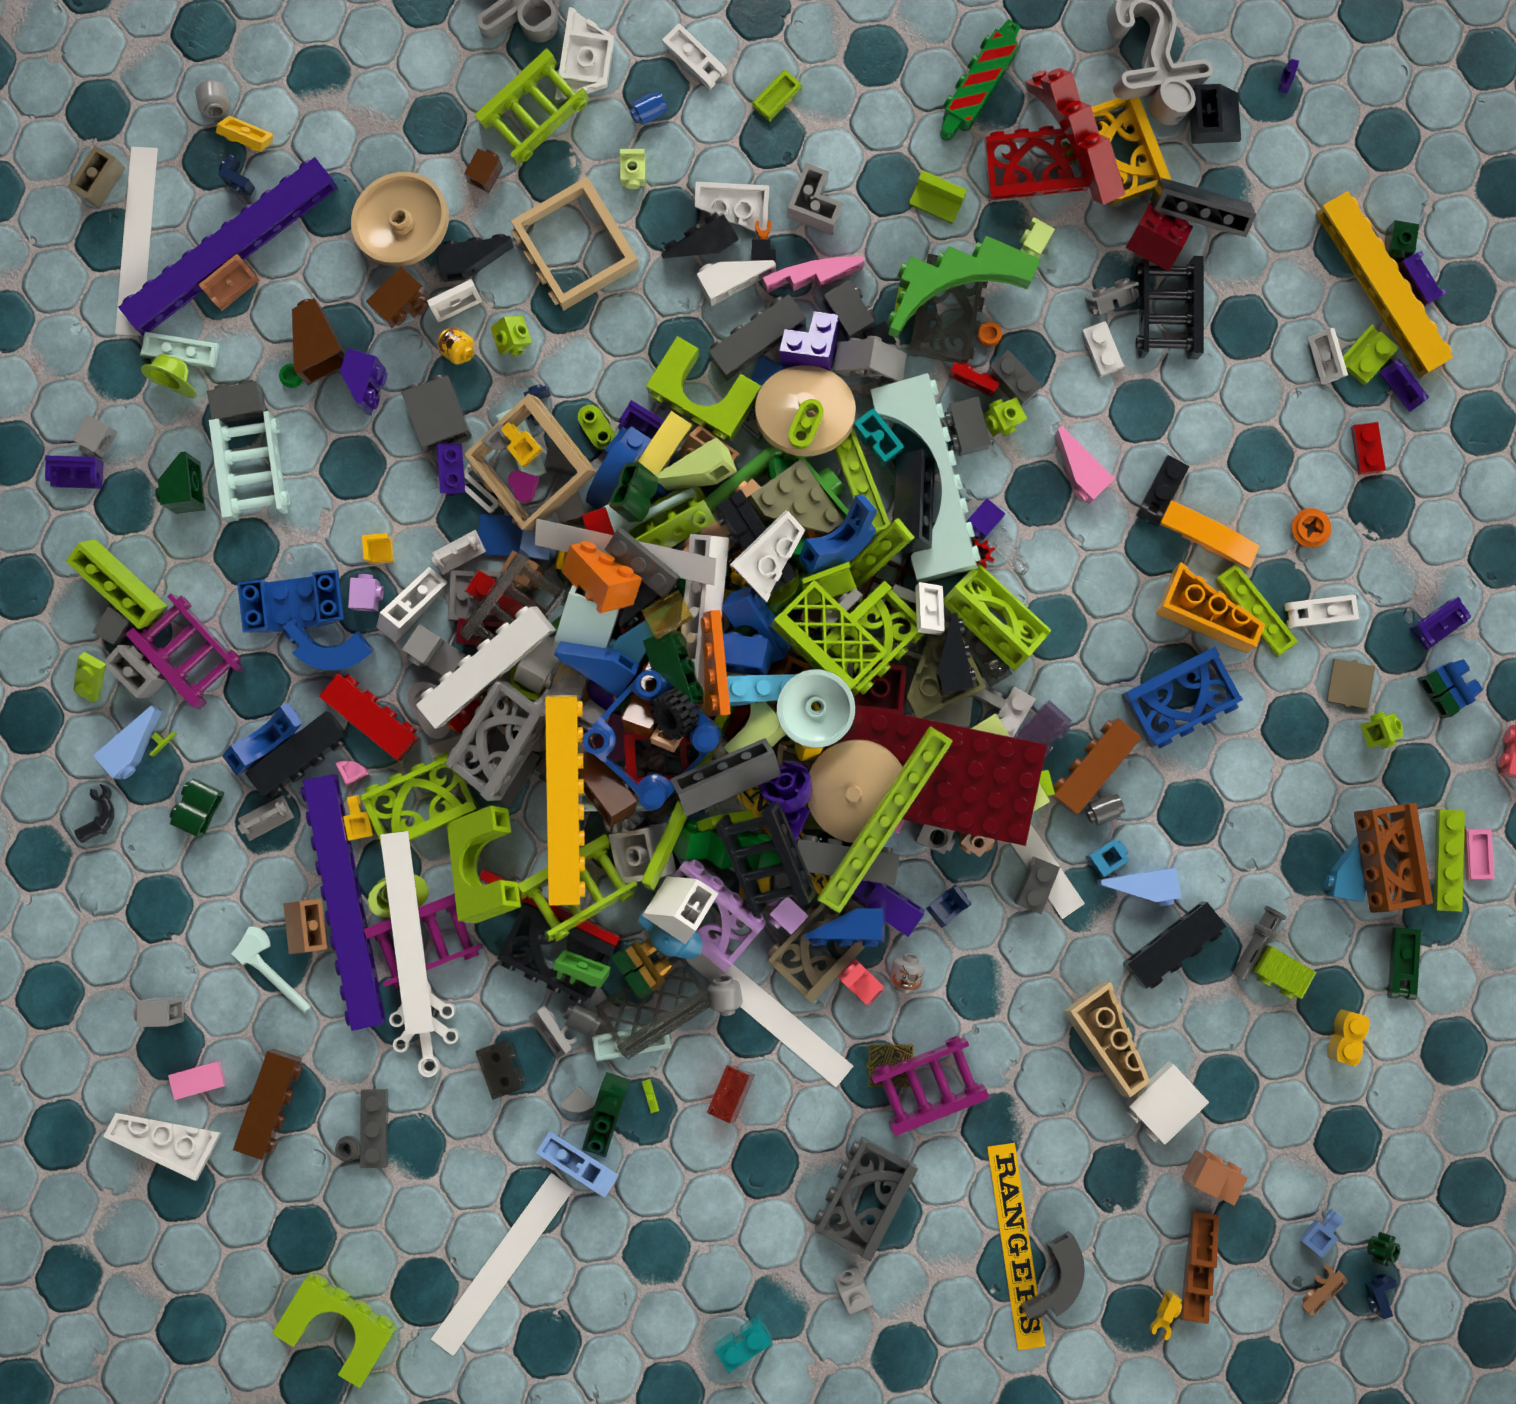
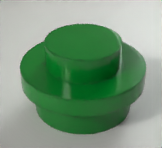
M294 363L286 364L281 368L279 379L285 387L297 388L303 383V380L294 370Z

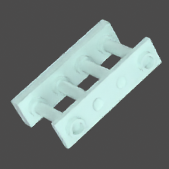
M269 411L263 412V423L229 428L220 419L209 420L221 515L228 522L239 521L238 513L241 510L276 505L278 511L283 514L288 513L287 505H290L288 491L284 489L277 433H280V425L278 419ZM266 432L267 447L234 452L229 450L228 441L231 440V437ZM268 456L270 458L271 471L239 476L232 474L231 465L236 461ZM273 480L274 495L239 500L235 497V489L240 485Z

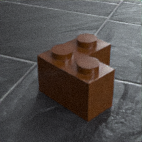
M401 266L366 302L389 327L393 328L395 325L398 326L406 320L407 313L413 318L425 313L429 308L427 300L430 298L423 286Z

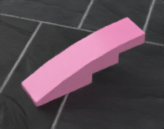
M861 256L834 257L805 262L763 277V286L766 292L769 293L789 283L794 292L816 281L819 289H822L862 270L865 260Z

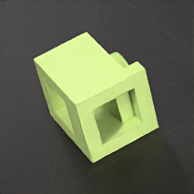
M620 149V180L622 186H626L628 189H639L640 186H646L645 149ZM630 167H637L635 170L628 169Z
M1033 217L1029 228L1020 240V243L1023 244L1020 251L1039 258L1055 229Z

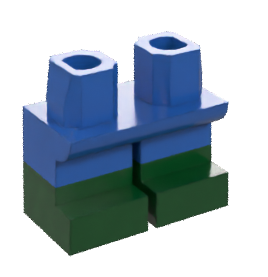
M1464 659L1442 664L1417 678L1428 697L1435 696L1430 700L1442 719L1452 717L1465 706L1475 702L1476 699L1474 697L1483 691V688L1476 679L1465 683L1461 677L1470 671V667Z

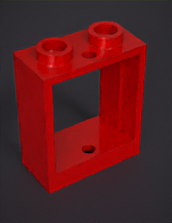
M632 732L624 733L626 773L639 783L644 777H637L635 740L649 738ZM685 735L679 743L681 774L692 763V760H687V750H691L689 735ZM662 775V776L666 777V778L671 782L670 779H671V778H674V777H676V776H678V775Z

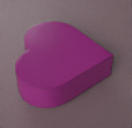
M513 471L508 477V484L514 489L516 500L523 503L532 501L540 477L522 471Z

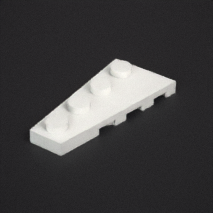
M115 1113L103 1137L197 1181L222 1133Z

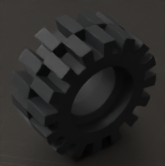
M668 690L652 701L653 704L650 706L652 709L650 712L651 716H655V719H653L654 724L658 723V730H663V735L666 737L669 735V738L672 740H679L698 726L696 722L699 721V717L695 716L698 713L697 709L692 708L694 706L693 701L689 703V697L687 695L683 696V692L680 690Z

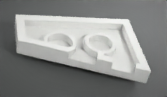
M696 182L695 209L708 214L717 212L719 215L723 212L730 223L757 233L755 231L756 220H758L761 230L767 229L768 185Z

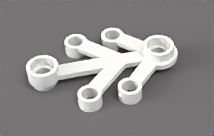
M428 982L430 1005L439 1010L442 1018H452L456 1013L455 1006L451 1003L443 1002L432 994L431 985ZM402 1004L389 1017V1022L393 1027H400L404 1024ZM445 1006H449L452 1009L450 1016L444 1014ZM396 1014L402 1018L400 1024H396L393 1020ZM432 1016L434 1031L441 1035L447 1044L456 1043L460 1037L458 1030L455 1028L449 1029ZM404 1031L400 1037L394 1040V1050L399 1053L406 1051L410 1045L409 1041L415 1034L406 1035ZM430 1032L419 1033L423 1058L418 1064V1070L422 1076L432 1077L439 1071L440 1062L433 1055ZM448 1032L455 1033L456 1038L454 1041H450L447 1038ZM398 1040L405 1042L404 1049L398 1048ZM427 1061L434 1063L433 1070L426 1068Z

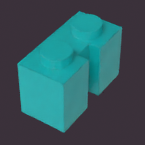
M874 408L854 422L853 428L856 436L864 445L868 442L871 443L872 449L870 453L882 468L897 458V455L902 454L903 444Z
M756 1315L741 1325V1334L735 1337L733 1332L717 1341L714 1351L727 1372L730 1373L772 1345V1335L759 1315Z

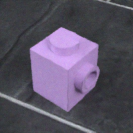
M358 574V578H350L348 608L353 611L379 612V601L383 600L384 589L383 586H380L378 580L373 579V575Z
M789 897L767 902L768 906L765 908L770 914L767 919L777 929L782 926L790 934L808 917Z

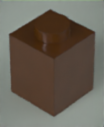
M478 148L464 173L467 182L490 193L503 169L499 156L490 150L485 152Z

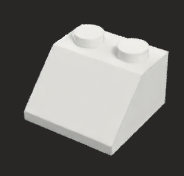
M666 823L643 826L626 833L609 834L615 868L624 883L642 880L665 830ZM672 852L661 877L676 872Z

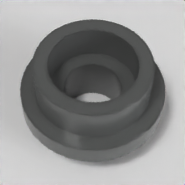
M353 1136L342 1137L335 1147L336 1156L344 1162L356 1160L361 1152L360 1143ZM348 1144L351 1147V1153L347 1149Z

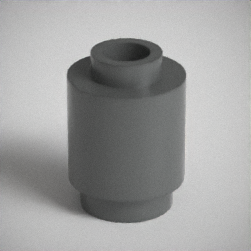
M1108 794L1089 802L1088 809L1085 812L1090 823L1095 822L1097 826L1121 817V814L1125 812V807L1118 794Z
M578 1003L575 1006L570 1004L563 1016L567 1020L566 1026L585 1036L587 1034L594 1036L603 1019L597 1016V1012Z

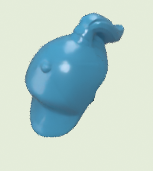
M646 909L642 911L638 918V924L648 931L650 942L656 950L668 957L675 956L684 959H693L700 955L703 944L697 932L684 944L643 917L642 915Z

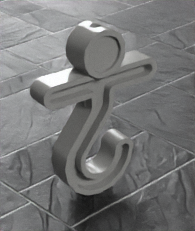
M499 0L483 11L477 18L481 34L488 39L496 37L517 21H519L524 36L536 43L551 40L559 28L558 15L551 0Z
M1115 0L1108 10L1106 19L1109 33L1113 37L1121 39L1127 34L1135 23L1134 14L1142 16L1147 20L1150 25V34L1142 59V69L1124 72L1114 84L1113 93L1121 100L1152 95L1148 103L1152 116L1164 125L1173 126L1178 124L1195 105L1196 97L1192 88L1195 85H1202L1213 73L1211 63L1204 59L1173 63L1170 50L1177 27L1175 10L1168 0Z

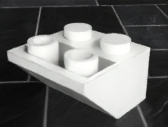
M667 876L642 916L686 944L696 932L719 893L698 879Z

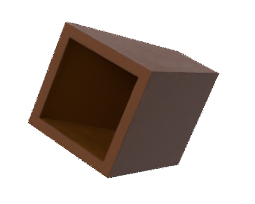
M315 298L300 301L297 307L292 309L293 362L295 372L307 385H310L340 370L346 350L327 313Z

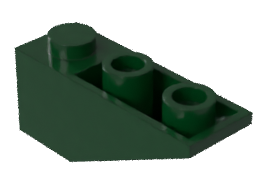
M667 629L644 640L643 643L650 665L677 691H682L683 696L687 695L689 703L693 701L695 704H703V689L696 679L694 673L695 665L688 655L686 649L687 641L681 631Z
M606 1072L599 1089L582 1150L603 1157L607 1156L630 1079Z

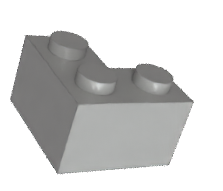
M805 163L788 206L787 218L833 235L842 213L843 203L823 195L828 183L829 171Z
M867 336V339L862 340L849 338L848 341L838 342L833 371L848 378L870 377L883 384L895 383L903 380L907 353L898 350L896 345L882 342V339L877 336Z
M420 624L402 648V650L408 653L406 656L408 660L421 668L427 665L433 669L431 674L437 679H440L449 671L454 673L459 668L458 663L467 656Z

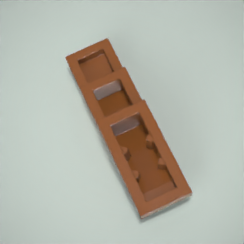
M1192 1212L1182 1292L1181 1320L1209 1323L1210 1296H1213L1214 1269L1217 1268L1219 1215Z

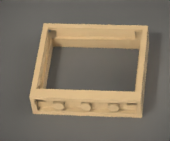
M588 176L511 220L514 228L511 230V233L517 244L523 243L526 248L523 251L530 265L535 263L538 271L535 272L542 285L547 283L551 290L548 293L555 306L560 304L563 311L639 267L636 255ZM584 194L623 259L563 294L524 228Z
M527 394L464 454L470 461V468L484 479L482 481L483 485L490 492H494L499 498L497 502L500 507L505 511H509L513 516L512 522L517 524L521 530L531 532L536 529V518L546 520L597 473L541 400L531 394ZM530 414L535 417L578 472L531 516L516 500L484 458L493 449L482 442L499 424L504 426L509 422L511 425L514 424L518 427Z

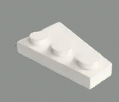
M785 510L730 564L765 602L771 596L770 593L776 581L780 579L782 570L788 558H791L805 529L789 511Z

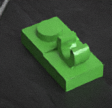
M563 950L554 962L553 969L558 971L557 979H561L564 974H567L571 977L570 984H573L577 979L585 982L587 985L600 988L608 978L611 967Z

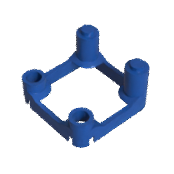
M648 669L639 674L583 737L584 748L603 761L639 795L640 804L647 810H656L663 805L664 801L674 791L672 783L666 777L659 774L648 775L637 783L608 755L615 746L616 737L613 729L605 720L631 691L641 699L652 701L664 694L668 689H675L655 669ZM650 675L656 679L657 687L655 690L646 691L643 689L641 680L644 676ZM695 703L692 708L697 709L698 713L696 715L699 716V721L696 722L698 726L690 732L689 737L694 748L701 754L683 773L694 769L716 748L721 738V729L718 724ZM592 733H599L604 738V745L601 748L592 747L593 744L590 740Z

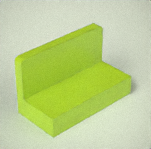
M922 170L909 205L953 224L965 199L967 189Z
M849 562L803 578L800 582L801 588L804 591L815 580L833 598L842 596L846 592L850 593L856 588L850 572L851 566ZM812 589L807 594V604H820L821 596Z

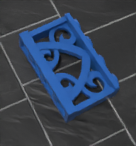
M1215 646L1122 694L1150 747L1157 745L1160 749L1173 742L1171 737L1177 734L1183 737L1195 731L1194 725L1201 722L1204 726L1216 720L1215 714L1221 711L1227 714L1239 708L1237 703L1242 701L1243 698L1230 678ZM1210 660L1219 679L1210 680L1207 661ZM1189 673L1194 674L1195 679L1193 681L1199 679V683H1188L1187 675ZM1176 679L1181 686L1188 689L1199 688L1198 697L1191 712H1181L1166 707L1173 695L1171 680ZM1210 685H1220L1226 690V698L1223 702L1216 703L1213 700V696L1215 694L1220 695V693L1216 690L1209 691ZM1164 689L1167 695L1160 703L1158 700L1162 697L1157 695V691ZM1140 697L1146 705L1153 709L1147 717H1145L1136 698ZM1205 704L1212 708V710L1201 715ZM1157 713L1162 715L1158 719V726L1161 722L1168 724L1167 730L1163 733H1157L1151 727L1152 719ZM1175 720L1188 721L1187 723L1175 728Z

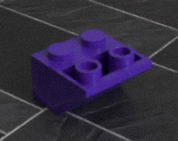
M347 348L340 373L356 403L367 415H372L373 409L376 410L380 402V395H378L380 388L387 381L388 374L386 368L376 356Z

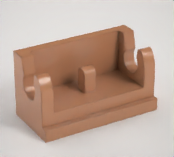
M235 254L201 282L199 286L217 307L223 311L255 285L259 279L240 256Z

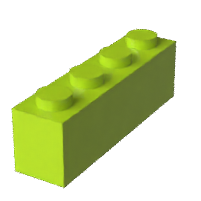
M96 539L79 542L66 559V562L138 629L153 625L168 607L166 603Z

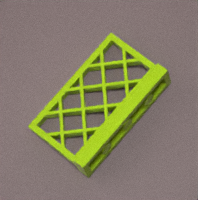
M815 580L770 624L814 669L834 673L848 685L850 690L888 652ZM812 589L821 596V605H807V594ZM803 599V605H797ZM792 609H803L804 623L794 622L787 614ZM808 609H821L822 623H808ZM826 610L837 611L839 613V623H826ZM808 627H822V641L812 640L808 636ZM826 627H840V641H826ZM844 627H853L858 632V641H844ZM827 645H840L841 659L831 658L827 655ZM845 645H858V659H845ZM862 645L873 646L879 654L874 659H863ZM845 663H859V674L854 679L845 672ZM863 663H869V664L863 669Z

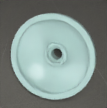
M807 670L793 676L782 688L777 702V716L784 732L795 742L807 747H824L837 742L848 732L855 716V701L850 688L839 676L825 670ZM815 701L821 704V708L818 710H814L811 707V704Z

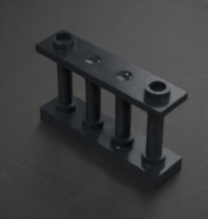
M1193 256L1186 266H1172L1170 271L1160 266H1149V261L1142 258L1137 263L1135 272L1136 278H1139V335L1136 336L1135 349L1139 350V358H1145L1149 353V348L1185 349V351H1188V359L1198 360L1204 353V256ZM1149 276H1183L1185 279H1188V288L1185 291L1149 290ZM1149 300L1185 301V303H1188V312L1185 315L1149 314ZM1149 324L1185 325V327H1188V336L1185 339L1149 338Z
M779 800L769 803L762 812V817L735 824L732 823L729 814L722 817L716 824L717 835L723 841L745 894L746 905L751 909L754 917H758L767 902L791 896L797 898L800 906L811 902L816 894V890ZM761 827L769 829L772 840L742 847L737 835L738 833ZM771 850L778 852L781 863L755 870L751 869L747 859L748 856ZM782 873L788 876L791 886L761 893L756 881Z

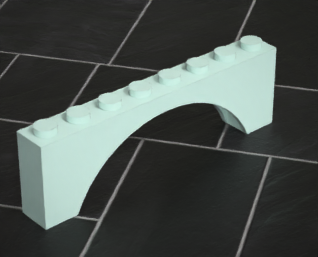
M926 373L870 389L875 410L883 420L899 424L916 434L934 455L940 471L942 498L939 515L932 529V548L914 552L911 555L917 581L924 583L977 569L976 561L981 560L978 547L972 546L970 537L975 536L972 523L966 522L964 513L969 512L966 499L960 498L959 489H963L960 475L954 474L953 466L957 465L954 451L948 450L947 442L951 441L948 427L942 426L941 418H945L942 404H937L935 395L939 394L936 380H931L929 374Z

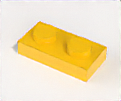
M232 116L226 117L217 124V134L226 137L230 141L246 145L254 151L261 152L273 142L272 133Z

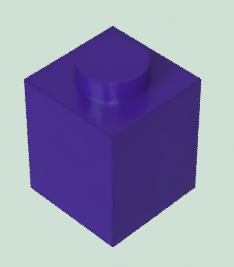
M986 498L966 522L972 523L974 538L978 539L980 537L984 540L1003 519L1005 513Z

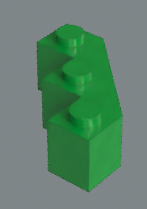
M688 819L672 852L685 861L707 858L721 869L733 867L723 841L717 835V829L700 831L697 826L699 820ZM750 831L737 834L742 847L765 842L772 838L767 834ZM774 850L747 857L752 870L778 864L780 858L778 852Z

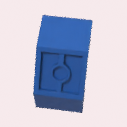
M336 569L313 572L311 577L266 582L262 579L238 582L243 633L286 631L283 626L294 618L304 629L326 626L344 620L339 571Z

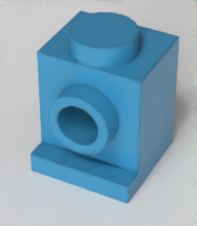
M1115 839L1109 840L1086 855V858L1099 877L1107 876L1129 861L1126 856L1128 850L1121 841L1117 842ZM1106 852H1110L1112 855V859L1108 862L1104 859Z

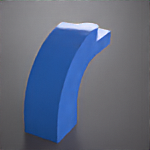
M631 426L620 441L617 440L602 462L588 489L585 502L597 510L608 505L611 495L618 485V478L622 468L626 463L637 462L652 439Z
M864 494L855 495L847 517L835 531L823 537L806 539L798 559L808 572L814 575L847 563L857 556L869 543L876 531V528L871 524L877 512L876 508Z
M295 618L283 626L286 630L284 634L291 643L299 645L292 653L305 664L317 669H346L361 662L375 650L359 631L342 644L326 646L313 640Z
M289 703L280 706L272 718L257 731L231 744L222 757L234 774L238 776L249 770L298 733L302 725L299 714L292 709Z

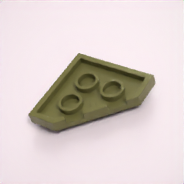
M802 459L747 497L760 519L769 522L775 521L786 510L804 529L815 531V534L825 536L844 522V518Z
M948 622L944 624L945 631L941 636L929 634L906 697L914 716L918 718H924L987 688L971 656V658L967 659L969 668H974L976 674V683H973L974 688L941 696L935 671Z

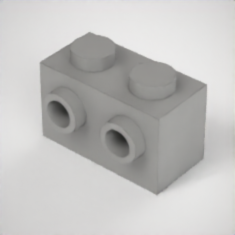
M118 645L104 661L106 668L136 698H151L167 681L135 645Z

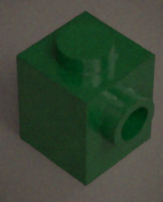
M1395 220L1386 229L1384 244L1390 258H1393L1396 262H1402L1415 253L1419 224Z

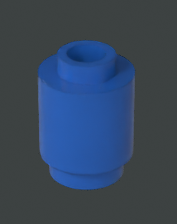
M651 92L632 102V109L629 111L634 122H639L644 126L661 117L663 112L668 109L660 92L655 94Z

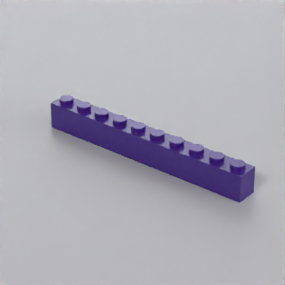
M315 157L304 161L297 171L283 177L272 190L262 193L259 200L252 205L245 206L234 219L224 222L221 229L203 238L200 245L186 251L175 264L166 266L162 270V274L155 279L145 282L142 289L137 293L127 296L118 308L135 330L144 337L145 332H151L202 293L203 290L199 284L235 254H238L242 260H245L338 189L337 185Z
M331 774L303 780L304 787H301V795L303 801H307L309 811L306 812V820L308 826H312L313 831L311 846L313 851H317L318 861L315 862L317 874L322 877L323 886H320V892L323 901L326 900L328 908L325 911V918L328 926L331 925L333 934L330 936V944L332 950H336L338 959L335 961V970L338 976L341 975V998L343 1001L346 1000L347 1011H345V1021L347 1026H351V1031L382 1025L387 1021L371 940L366 938L363 930L368 928L352 843L351 840L348 841L343 816H346L339 776Z

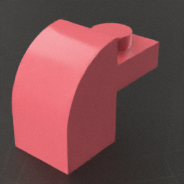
M855 958L837 976L867 1006L885 989Z

